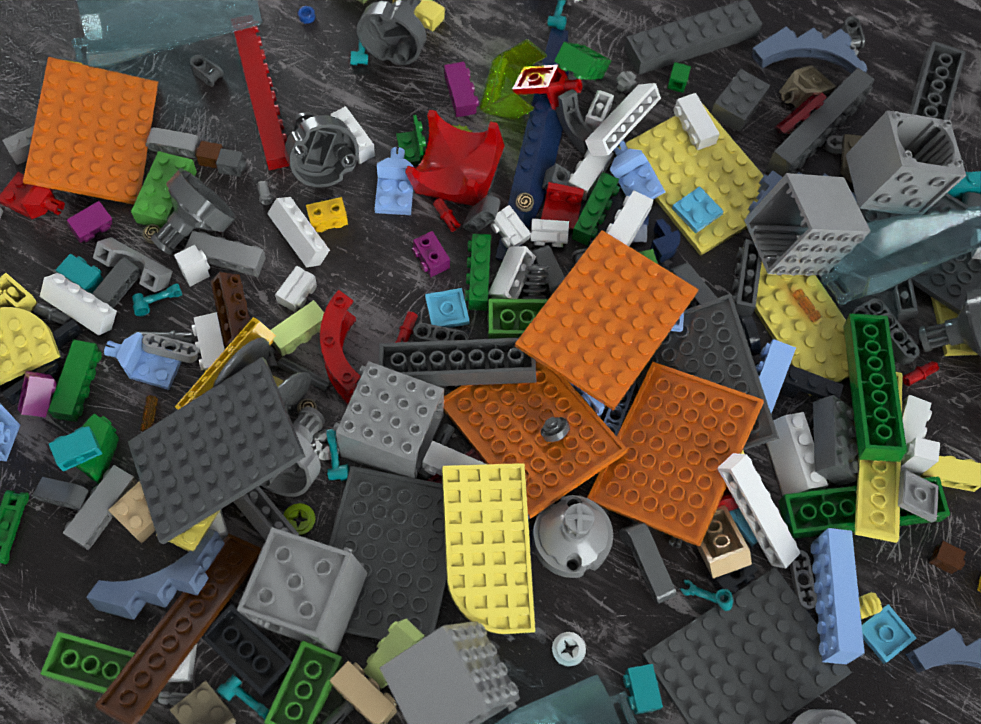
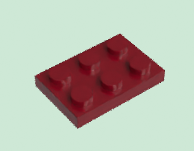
M815 92L774 128L778 133L785 134L787 132L789 134L796 128V123L799 121L803 122L810 116L809 112L813 109H819L827 97L823 92Z

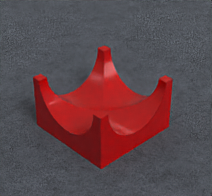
M429 110L427 114L429 138L426 152L419 166L416 169L415 167L407 166L405 173L416 194L474 206L487 196L505 147L498 124L490 121L487 131L479 133L468 132L448 124L435 110Z

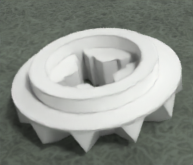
M326 429L316 432L310 443L320 460L331 459L329 446L322 450L323 446L320 443L328 440Z
M572 632L558 635L552 645L553 657L559 664L567 667L577 665L583 660L586 653L583 639ZM565 642L569 647L577 646L572 650V657L569 653L561 654L565 649Z

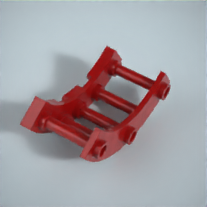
M338 290L328 303L323 314L320 328V344L328 378L336 393L348 405L357 387L356 383L361 378V375L350 366L343 354L344 341L352 325L356 322V317L348 312L349 307L354 301Z

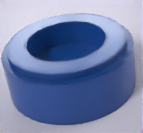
M309 6L301 7L298 11L299 20L306 24L315 20L314 9Z

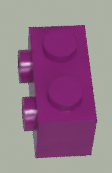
M100 201L67 219V226L79 243L92 240L96 233L100 231L103 233L109 230L112 225V218Z
M433 231L413 240L412 252L416 258L420 259L422 270L427 272L430 277L450 269V259Z
M25 372L18 404V411L21 415L46 417L52 401L50 400L51 393H54L56 389V381H54L50 374Z

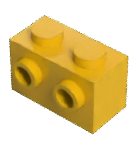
M342 197L306 205L310 224L316 232L348 225Z

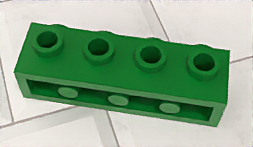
M602 172L573 229V240L588 246L591 239L596 238L599 230L597 227L599 224H603L606 217L605 212L610 210L613 203L612 198L613 196L616 197L620 187L617 186L618 178Z
M472 234V241L468 240V252H471V257H467V268H471V270L466 275V284L470 285V288L465 292V301H469L468 310L487 311L491 235Z

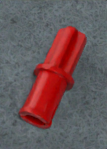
M442 198L436 199L433 205L440 214V219L445 221L451 232L456 231L455 227L459 229L461 225L454 217L453 211L449 210Z
M410 311L407 312L403 325L399 327L400 332L395 343H401V341L408 342L410 335L414 333L413 328L418 317L417 314Z
M931 361L921 367L917 366L914 371L903 375V383L906 386H911L919 380H925L927 376L939 370L938 363Z

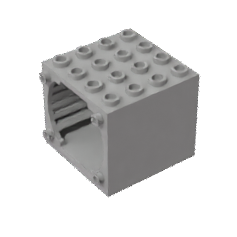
M887 110L846 154L859 209L921 217L966 176V172L952 129V122L950 120Z
M786 173L744 219L767 274L825 276L871 232L844 177Z
M368 361L366 367L361 366L359 374H362L340 424L336 422L333 427L338 440L337 448L340 449L341 457L384 473L417 479L418 472L422 467V461L444 416V389Z
M281 527V530L271 528L237 611L263 629L301 642L302 640L337 654L368 574L363 568L364 564L352 554L353 550L344 547V550L328 546L289 533L290 530Z
M475 621L442 626L380 667L408 724H481L506 707L508 711L517 707L515 702L520 699L518 688L507 675L508 670L505 664L500 662L497 656V649L486 636L487 631L481 623Z

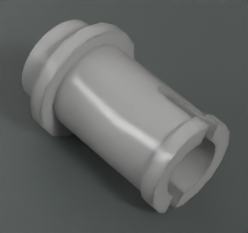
M266 181L258 182L256 187L260 196L259 201L263 205L271 204L273 195L270 194L268 183Z

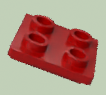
M548 182L541 219L569 221V230H573L578 221L584 189Z

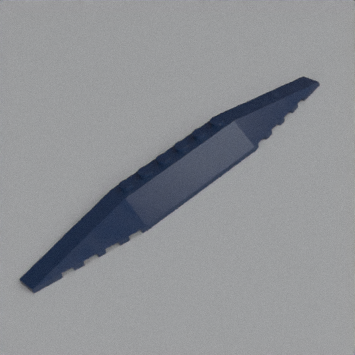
M551 28L542 66L559 65L554 60L563 42H568V31ZM565 71L569 79V71ZM547 93L534 94L508 205L511 206L528 230L531 227L532 219L536 218V214L546 196L547 191L542 188L546 170L555 165L563 131L557 111L552 110ZM521 193H528L534 199L533 208L528 212H521L516 207V198ZM502 236L500 237L496 259L503 261L508 250L501 240Z

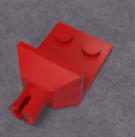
M558 65L523 67L513 87L514 95L547 93L552 110H556V107L559 106L558 96L571 89L581 93L582 81L580 79H568L566 72L560 69Z
M17 172L0 194V204L30 219L42 216L48 210L56 215H60L61 211L57 209L63 211L65 208V203L55 198L53 189L23 183L24 174Z

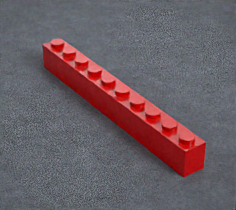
M251 16L232 19L231 22L268 169L274 170L289 166L285 158L287 137L286 133L282 134L281 132L284 126L282 119H278V115H280L278 104L274 105V101H277L275 91L270 90L273 84L271 76L267 77V73H269L268 65L263 63V60L266 58L264 49L259 47L262 46L260 35L256 36V33H259L257 23H253Z

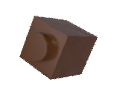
M201 141L199 147L195 150V157L199 165L218 169L216 162L221 148L223 149L222 144Z
M942 541L935 546L929 563L953 574L964 567L966 552Z

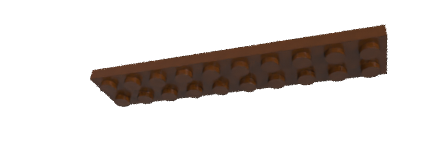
M229 533L223 540L224 546L205 572L209 579L199 594L194 595L183 592L95 704L97 710L123 724H137L257 564L262 548Z

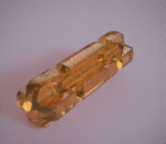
M802 289L796 290L793 293L795 300L799 301L798 304L804 312L810 315L809 318L812 322L818 321L822 317L819 311L815 310L816 307L810 299L804 296L805 293Z
M154 395L146 397V405L144 406L142 416L143 423H141L140 427L141 432L153 426L152 423H154L156 412L155 406H157L158 401Z

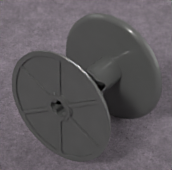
M258 338L238 350L223 367L213 387L261 357L267 361L270 351L269 342L265 338ZM307 372L296 373L277 386L289 416L296 410L298 403L303 400L308 391L311 376Z

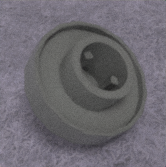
M551 417L545 421L541 429V435L546 442L559 441L569 432L570 425L566 418Z

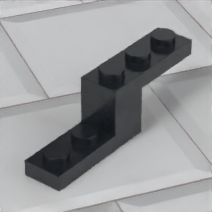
M72 319L54 331L52 334L58 350L70 340L76 339L82 333V330L75 320ZM53 360L36 368L33 372L50 374L55 379L62 372V369ZM24 378L2 393L12 406L19 403Z
M789 365L779 394L793 399L798 391H802L820 399L831 395L840 399L844 385Z

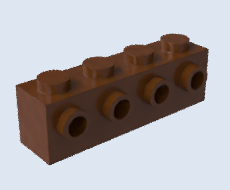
M219 272L210 282L224 347L227 348L250 322V316L240 275Z

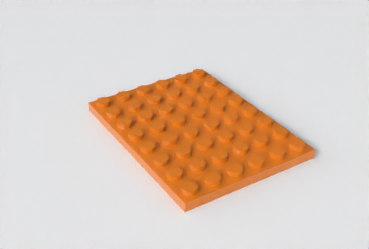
M48 57L23 183L134 205L142 188L148 150L146 141L151 130L158 82Z
M601 230L517 340L515 347L614 411L694 299L699 289Z
M536 360V383L461 385L444 396V412L486 464L525 463L527 510L530 519L625 455L628 450L566 379ZM551 417L566 418L570 425V430L566 436L559 441L546 442L541 435V429L545 421Z
M652 362L617 435V438L628 449L627 453L599 472L587 498L597 503L600 507L637 522H643L649 527L700 547L727 486L717 468L733 453H742L764 404L763 399Z

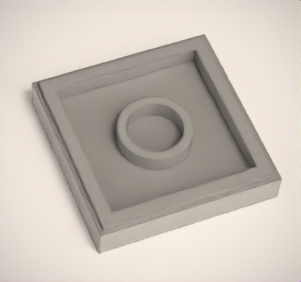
M907 470L900 472L898 506L931 523L936 521L938 486Z

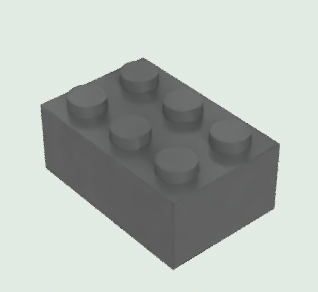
M740 69L715 102L711 114L714 118L741 132L766 98L771 85Z

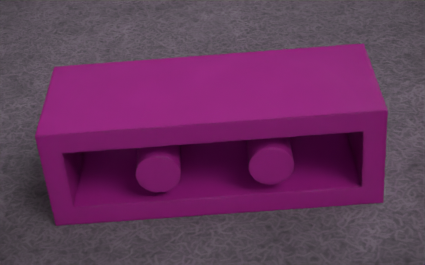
M464 62L444 65V78L456 118L476 114L479 101L478 97L474 96L473 93L475 92L474 83L469 80L471 78L469 68H466Z

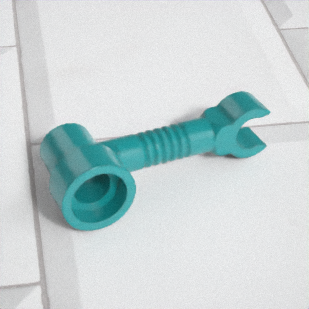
M558 0L554 16H549L548 26L565 30L567 17L561 16L566 0Z
M360 40L358 51H351L350 65H368V54H365V48Z
M173 284L164 291L146 297L141 293L133 295L135 315H147L150 312L149 303L167 297L181 296L182 291L179 284Z
M333 429L326 430L332 468L327 470L329 481L338 479L346 481L349 475L348 464H339L336 431H333Z
M684 580L685 585L690 586L688 590L680 588L682 594L686 596L696 595L715 602L724 611H729L733 606L732 594L727 589H721L715 594L698 588L689 580Z
M233 674L224 684L222 683L216 689L218 694L227 701H230L236 695L266 720L270 710L240 687L242 682Z

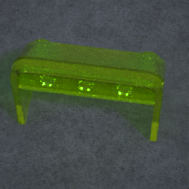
M526 39L497 55L491 63L480 110L489 115L516 119L533 111L534 107L515 94L513 87L523 67L534 66L536 62L546 58L547 54L530 40Z

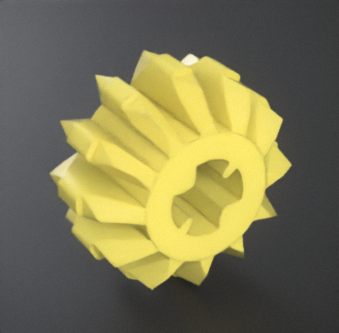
M871 592L859 597L861 619L882 611L881 601L876 593Z

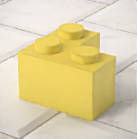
M7 273L0 277V308L14 307L32 312L36 304H38L34 297Z

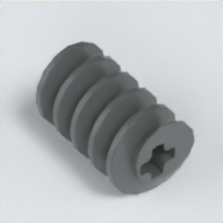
M531 264V266L526 267L531 273L525 274V277L529 278L530 281L524 282L529 288L523 289V292L527 293L528 296H524L522 299L546 298V295L541 292L547 291V288L543 285L548 283V280L544 279V277H548L549 273L544 270L549 269L550 266Z

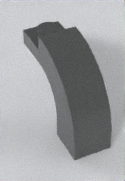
M571 89L558 96L559 106L556 107V111L568 139L577 150L585 155L588 150L585 140L594 131L584 122L578 107L577 92Z

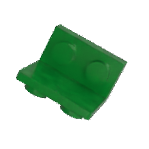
M413 115L414 131L398 133L396 138L398 148L400 147L405 150L404 159L412 165H419L426 152L425 136H422V122L418 121L417 115Z

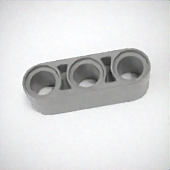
M152 128L146 141V146L148 145V149L154 152L160 151L176 156L195 158V150L199 147L201 139L189 133Z

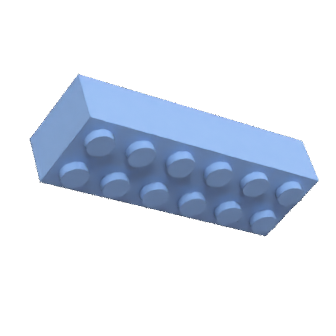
M828 528L811 544V553L814 559L812 571L815 574L814 592L817 594L816 613L819 618L817 631L820 634L821 642L819 653L822 655V662L848 664L864 654L852 531Z

